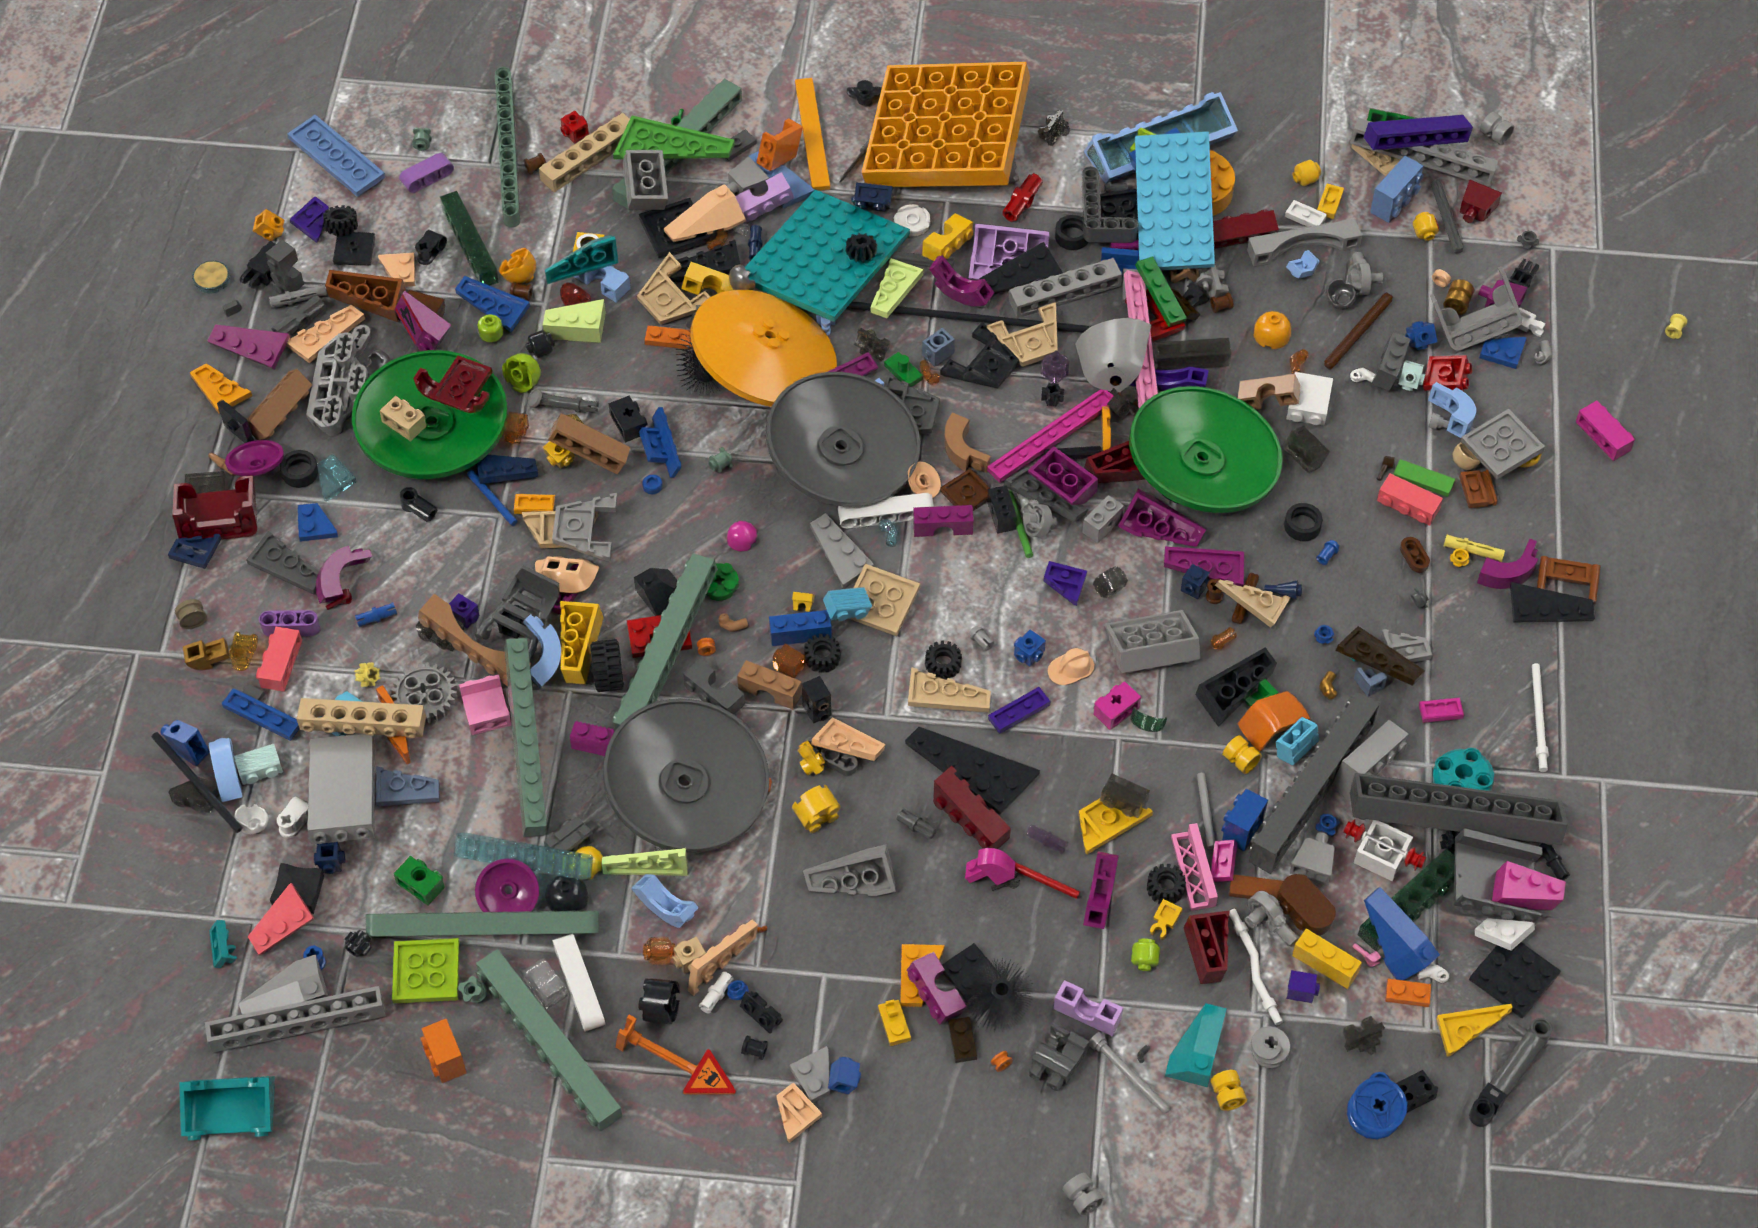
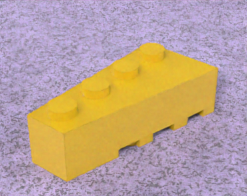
M560 601L561 671L566 683L586 684L592 662L590 645L598 640L604 617L599 604Z

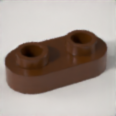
M1414 537L1404 538L1400 545V551L1409 567L1417 573L1425 572L1429 567L1430 558L1420 541Z

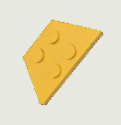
M1115 791L1109 792L1079 810L1078 815L1085 853L1088 855L1153 815V811L1150 808L1146 810L1136 805L1135 801L1124 798Z

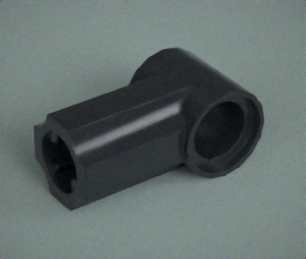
M406 487L401 490L400 501L404 511L412 512L426 522L431 521L438 511L437 507L419 496L415 488Z

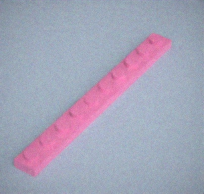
M1127 270L1124 273L1128 317L1149 323L1145 283L1138 272ZM1151 332L1149 333L1143 366L1135 379L1139 409L1148 399L1158 394Z

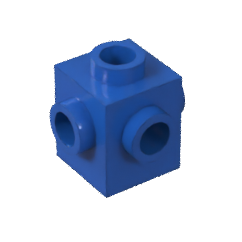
M1418 321L1406 328L1407 333L1405 337L1410 338L1409 346L1415 347L1417 350L1428 348L1429 344L1437 342L1433 323Z
M1030 629L1023 637L1020 636L1015 641L1014 656L1019 662L1025 663L1030 667L1034 662H1038L1042 658L1046 640Z

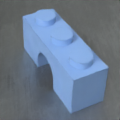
M612 265L574 276L586 285L595 279H603L600 282L602 294L614 302H618L630 290L629 276L625 272L615 269Z

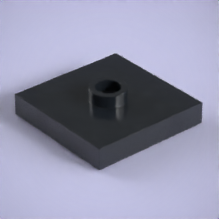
M349 232L348 235L344 233L343 236L337 234L333 263L335 265L371 266L375 233Z
M220 400L217 406L224 426L244 443L254 441L248 420L227 402Z

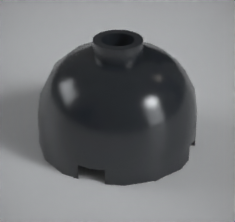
M561 874L553 878L547 885L545 894L547 906L552 911H580L583 907L587 906L589 898L585 883L581 878L573 874Z

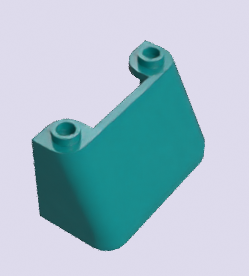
M275 1076L179 1082L181 1136H188V1140H200L201 1135L238 1132H255V1137L268 1136V1132L273 1131Z

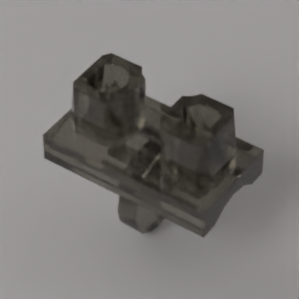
M1058 110L1055 115H1048L1046 118L1047 127H1040L1038 130L1040 139H1046L1050 146H1053L1061 135L1067 136L1070 132L1069 123L1064 120L1063 111Z
M863 328L858 329V336L854 345L860 348V354L863 355L869 352L876 359L884 360L885 354L889 350L890 341L886 338H877L875 332L871 329L867 331Z
M1127 387L1121 392L1120 396L1113 388L1110 391L1113 397L1107 405L1121 420L1128 413L1134 416L1137 411L1131 404L1138 397L1137 391L1132 387Z
M1369 1016L1361 1021V1026L1364 1030L1358 1032L1354 1024L1343 1029V1035L1346 1040L1344 1047L1347 1052L1358 1047L1360 1052L1367 1050L1372 1055L1376 1053L1375 1046L1381 1044L1378 1038L1382 1037V1030L1385 1027L1382 1022L1377 1024L1373 1017Z

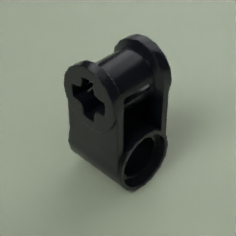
M427 230L415 245V250L418 253L417 261L422 265L431 264L436 256L445 248L447 237L432 230Z

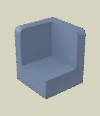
M1359 667L1355 671L1354 680L1369 697L1385 688L1387 677L1383 672L1376 675L1372 669L1363 672Z

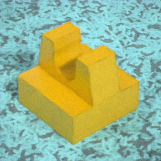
M793 592V610L798 611L799 605L804 603L806 606L805 611L810 612L815 595Z

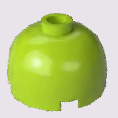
M519 353L509 357L503 363L502 373L505 381L515 386L512 389L523 393L529 391L538 383L541 369L531 355Z

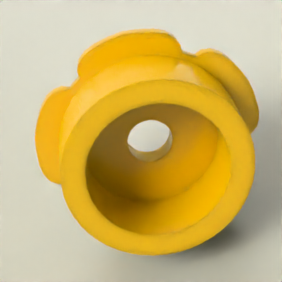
M1456 549L1450 555V561L1456 567L1466 566L1469 563V554L1464 549Z

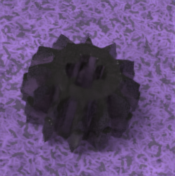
M1117 566L1099 574L1095 578L1093 585L1097 594L1099 593L1101 597L1107 598L1122 590L1126 586L1128 579L1124 571Z

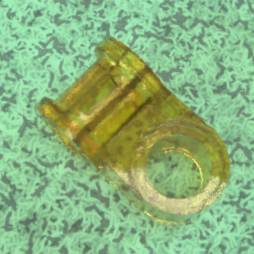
M235 632L229 650L230 660L235 670L244 671L249 668L257 648V634L244 635L240 632Z

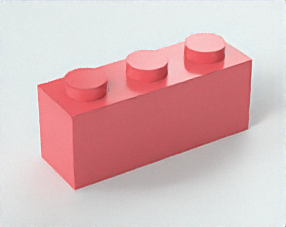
M1391 473L1381 486L1377 501L1384 506H1389L1401 514L1408 515L1429 526L1439 512L1443 500L1442 497Z
M275 627L274 633L270 634L269 647L264 651L262 666L258 668L256 678L259 680L261 688L285 691L302 643L299 630Z

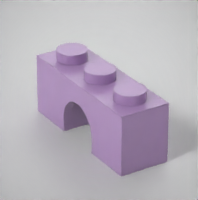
M782 172L765 180L768 191L763 196H754L749 189L735 196L746 218L745 223L755 220L757 217L772 211L782 204L788 203L794 198L792 190Z
M1065 980L1054 1000L1055 1010L1110 1036L1114 1035L1122 1019L1123 1007L1106 999H1103L1101 1003L1093 1002L1084 995V989Z

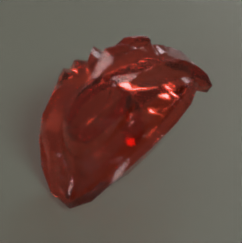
M568 282L561 286L560 296L565 306L591 302L590 294L579 286Z

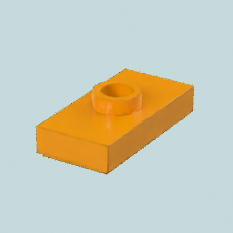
M516 494L514 514L554 511L555 495Z

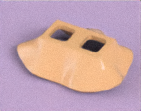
M547 556L545 559L535 562L536 572L558 582L560 592L579 593L587 590L599 570V566L583 558L568 559L562 556ZM549 562H560L557 569L547 568ZM569 564H579L576 571L566 570Z

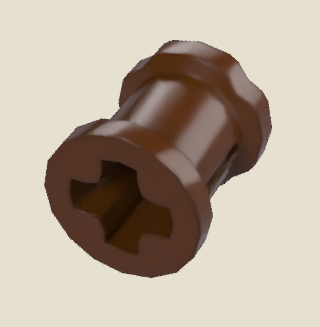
M538 153L536 157L531 159H524L525 168L530 175L546 163L542 153Z
M512 282L510 294L530 301L533 285Z
M1229 292L1225 293L1224 296L1210 297V305L1214 313L1221 309H1232L1234 307L1233 299Z
M1211 579L1207 584L1208 591L1205 596L1206 600L1211 604H1219L1223 600V591L1215 586L1220 579Z

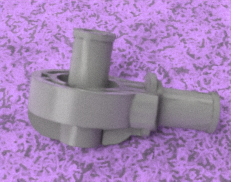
M1355 252L1352 255L1353 265L1349 272V283L1357 289L1358 295H1369L1371 284H1383V273H1371L1370 265L1363 258V254Z
M1020 494L1017 495L1015 500L1021 506V514H1023L1021 517L1023 518L1025 531L1029 536L1041 538L1048 533L1049 529H1055L1054 526L1057 525V519L1052 517L1051 510L1047 505L1039 504L1035 499L1030 500Z
M1258 891L1248 899L1247 904L1251 914L1245 918V921L1251 928H1255L1256 925L1262 923L1271 930V933L1277 932L1288 946L1299 937L1286 924L1287 918L1283 916V909L1274 896L1269 895L1265 891Z

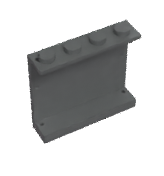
M1464 828L1455 837L1454 906L1462 907L1464 910L1479 911L1485 915L1500 916L1505 920L1513 919L1534 923L1542 916V913L1536 912L1534 909H1527V907H1515L1494 902L1492 897L1496 871L1506 861L1534 870V862L1542 856V847Z

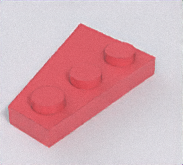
M292 883L287 886L248 935L249 940L259 955H262L314 920L313 915Z

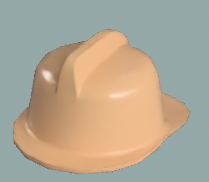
M1073 648L1050 663L1048 675L1054 683L1068 685L1091 675L1095 664L1088 651Z

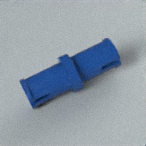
M392 602L379 608L373 607L370 611L355 615L358 626L361 627L375 621L378 623L381 622V619L397 615L396 609H393L395 608L394 603Z

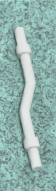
M1236 909L1230 910V918L1235 925L1234 930L1237 936L1241 937L1250 954L1252 981L1263 1000L1262 1005L1265 1011L1269 1012L1275 1025H1280L1283 1020L1276 1009L1277 1004L1274 998L1270 997L1260 978L1259 954L1248 934L1249 929L1245 922H1242Z

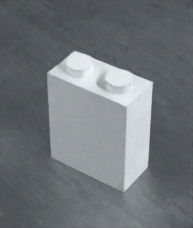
M1295 372L1301 385L1299 404L1289 405L1286 419L1324 426L1333 378Z

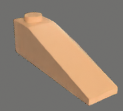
M724 184L708 192L664 228V232L673 242L694 238L700 233L707 232V234H712L713 230L724 228L725 231L746 222V218L735 195Z

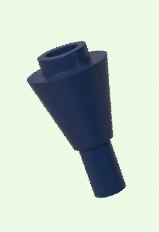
M1297 580L1278 585H1265L1264 591H1270L1282 596L1286 595L1297 600L1298 596L1302 595V584H1299Z

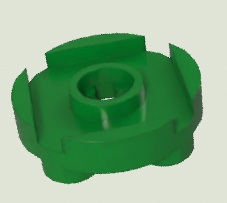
M729 563L716 564L718 570L706 594L714 601L729 599L739 587L738 574ZM718 579L723 580L721 582V585H718L717 582L714 581Z

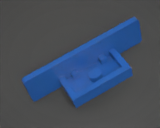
M658 407L652 417L654 428L642 427L639 434L648 462L666 463L670 478H674L681 469V461L678 458L672 432L667 423V416L664 413L663 407Z

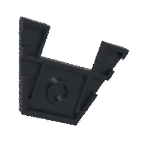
M981 322L973 331L972 338L986 346L968 367H964L949 359L941 368L940 375L998 389L1019 364V359L1005 344L1002 345L997 336L987 329L985 323Z

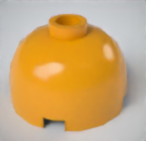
M520 248L510 254L512 258L509 261L505 259L499 267L500 274L510 283H528L534 278L537 267L536 260L528 249Z
M1278 311L1266 312L1255 323L1254 338L1262 347L1266 345L1271 347V349L1282 348L1288 344L1291 337V323L1283 313Z

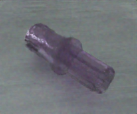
M1030 825L1026 833L1027 836L1042 843L1044 847L1048 846L1063 854L1065 847L1068 845L1067 841L1052 835L1051 831L1048 833L1035 825Z

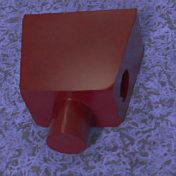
M1469 180L1460 208V213L1464 214V221L1467 223H1472L1474 219L1481 222L1485 221L1498 207L1502 192Z

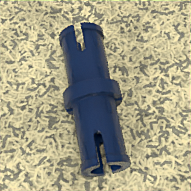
M752 225L750 227V239L748 240V246L750 247L748 258L750 261L761 250L763 245L761 240L762 227L759 225Z

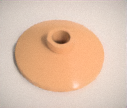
M917 462L913 474L909 477L913 466L911 465L907 474L909 478L908 483L915 494L929 493L932 497H935L941 487L937 471L926 462Z

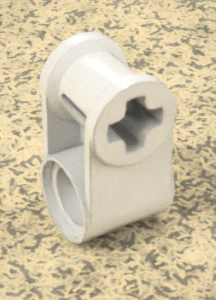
M294 797L281 814L278 815L277 824L282 837H294L303 825L308 822V803L298 797Z

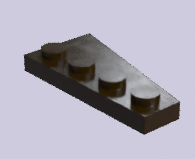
M1359 626L1338 644L1335 650L1411 686L1425 672L1424 669Z

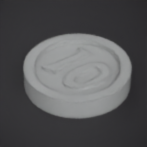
M534 389L531 391L527 400L528 406L534 408L539 404L542 398L541 390Z

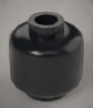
M544 330L529 335L528 343L525 344L529 354L533 353L537 358L551 353L555 346L549 332L546 333Z

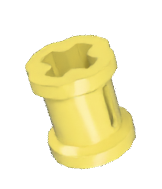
M1673 314L1670 318L1671 323L1666 327L1665 332L1668 337L1679 339L1682 335V328L1687 324V319L1681 314Z

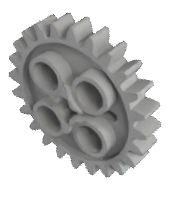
M428 662L425 667H422L421 663H419L416 669L411 665V671L409 672L404 669V676L397 675L398 681H393L394 688H391V698L394 704L423 705L428 723H430L431 718L438 721V715L445 717V710L451 712L450 705L456 704L455 698H458V689L455 678L451 677L450 671L445 672L444 667L438 670L437 664L431 668Z

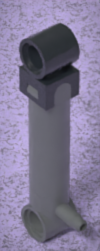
M1534 1019L1528 1030L1513 1022L1509 1024L1508 1027L1522 1038L1490 1083L1488 1082L1479 1098L1474 1101L1469 1113V1119L1475 1126L1484 1127L1490 1123L1493 1114L1496 1115L1543 1046L1547 1044L1553 1031L1552 1024L1547 1019ZM1536 1030H1540L1544 1034H1539L1536 1032ZM1477 1110H1483L1486 1115L1480 1114Z

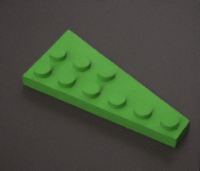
M632 115L613 154L614 160L623 159L626 150H663V159L729 158L735 146V140Z

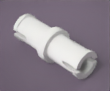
M722 972L716 983L709 987L708 994L699 1004V1007L705 1013H711L716 1003L725 996L724 992L729 984L734 981V978H731L732 976L729 973Z

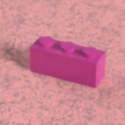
M1596 400L1579 410L1576 423L1613 461L1631 451L1635 439L1607 411L1606 407Z

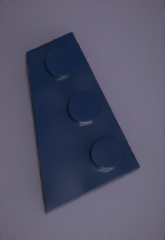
M487 455L476 464L480 484L538 477V469L534 458Z

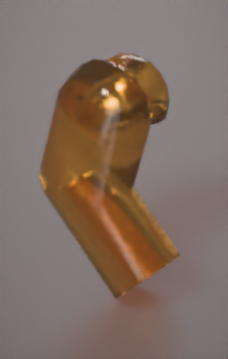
M724 228L716 230L718 234L716 239L706 242L709 251L713 250L715 246L720 244L724 246L726 244L728 232L724 231Z
M922 360L919 366L927 383L930 385L939 383V375L937 373L932 374L928 361Z

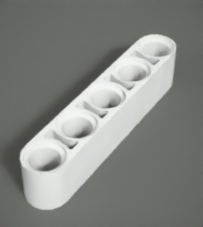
M920 493L889 497L881 502L867 506H838L840 525L842 528L849 529L913 521V507H934V502L931 494Z
M573 933L552 940L584 1032L606 1025Z

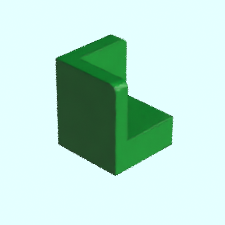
M1263 679L1259 682L1257 692L1249 696L1245 702L1251 707L1258 700L1276 695L1279 692L1266 679Z

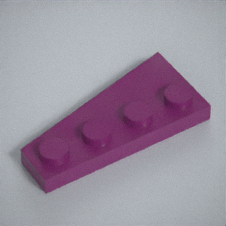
M215 324L207 341L212 345L275 369L290 335L288 333Z
M1165 546V568L1186 573L1190 566L1194 564L1210 572L1209 580L1232 581L1233 585L1243 587V551Z

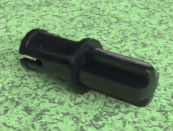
M1540 844L1539 847H1542V854L1547 861V867H1551L1557 879H1567L1570 873L1563 865L1562 857L1557 855L1552 845Z

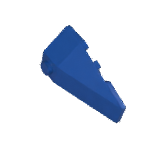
M1378 887L1364 900L1371 923L1375 926L1379 937L1377 939L1378 944L1382 946L1385 958H1383L1385 965L1396 980L1409 978L1425 969L1440 956L1428 937L1381 887Z

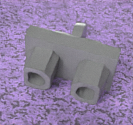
M1216 265L1201 273L1200 277L1196 280L1197 286L1207 291L1209 301L1210 297L1224 296L1229 291L1228 285L1220 284L1223 282L1225 274L1223 270H1217Z

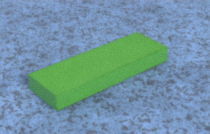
M1402 459L1399 460L1393 474L1418 487L1446 497L1449 496L1455 482L1454 478Z

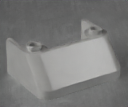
M1501 266L1498 267L1504 285L1497 287L1493 291L1492 297L1495 304L1459 318L1456 310L1453 308L1440 310L1434 294L1430 295L1452 349L1463 350L1521 325V312L1506 273Z

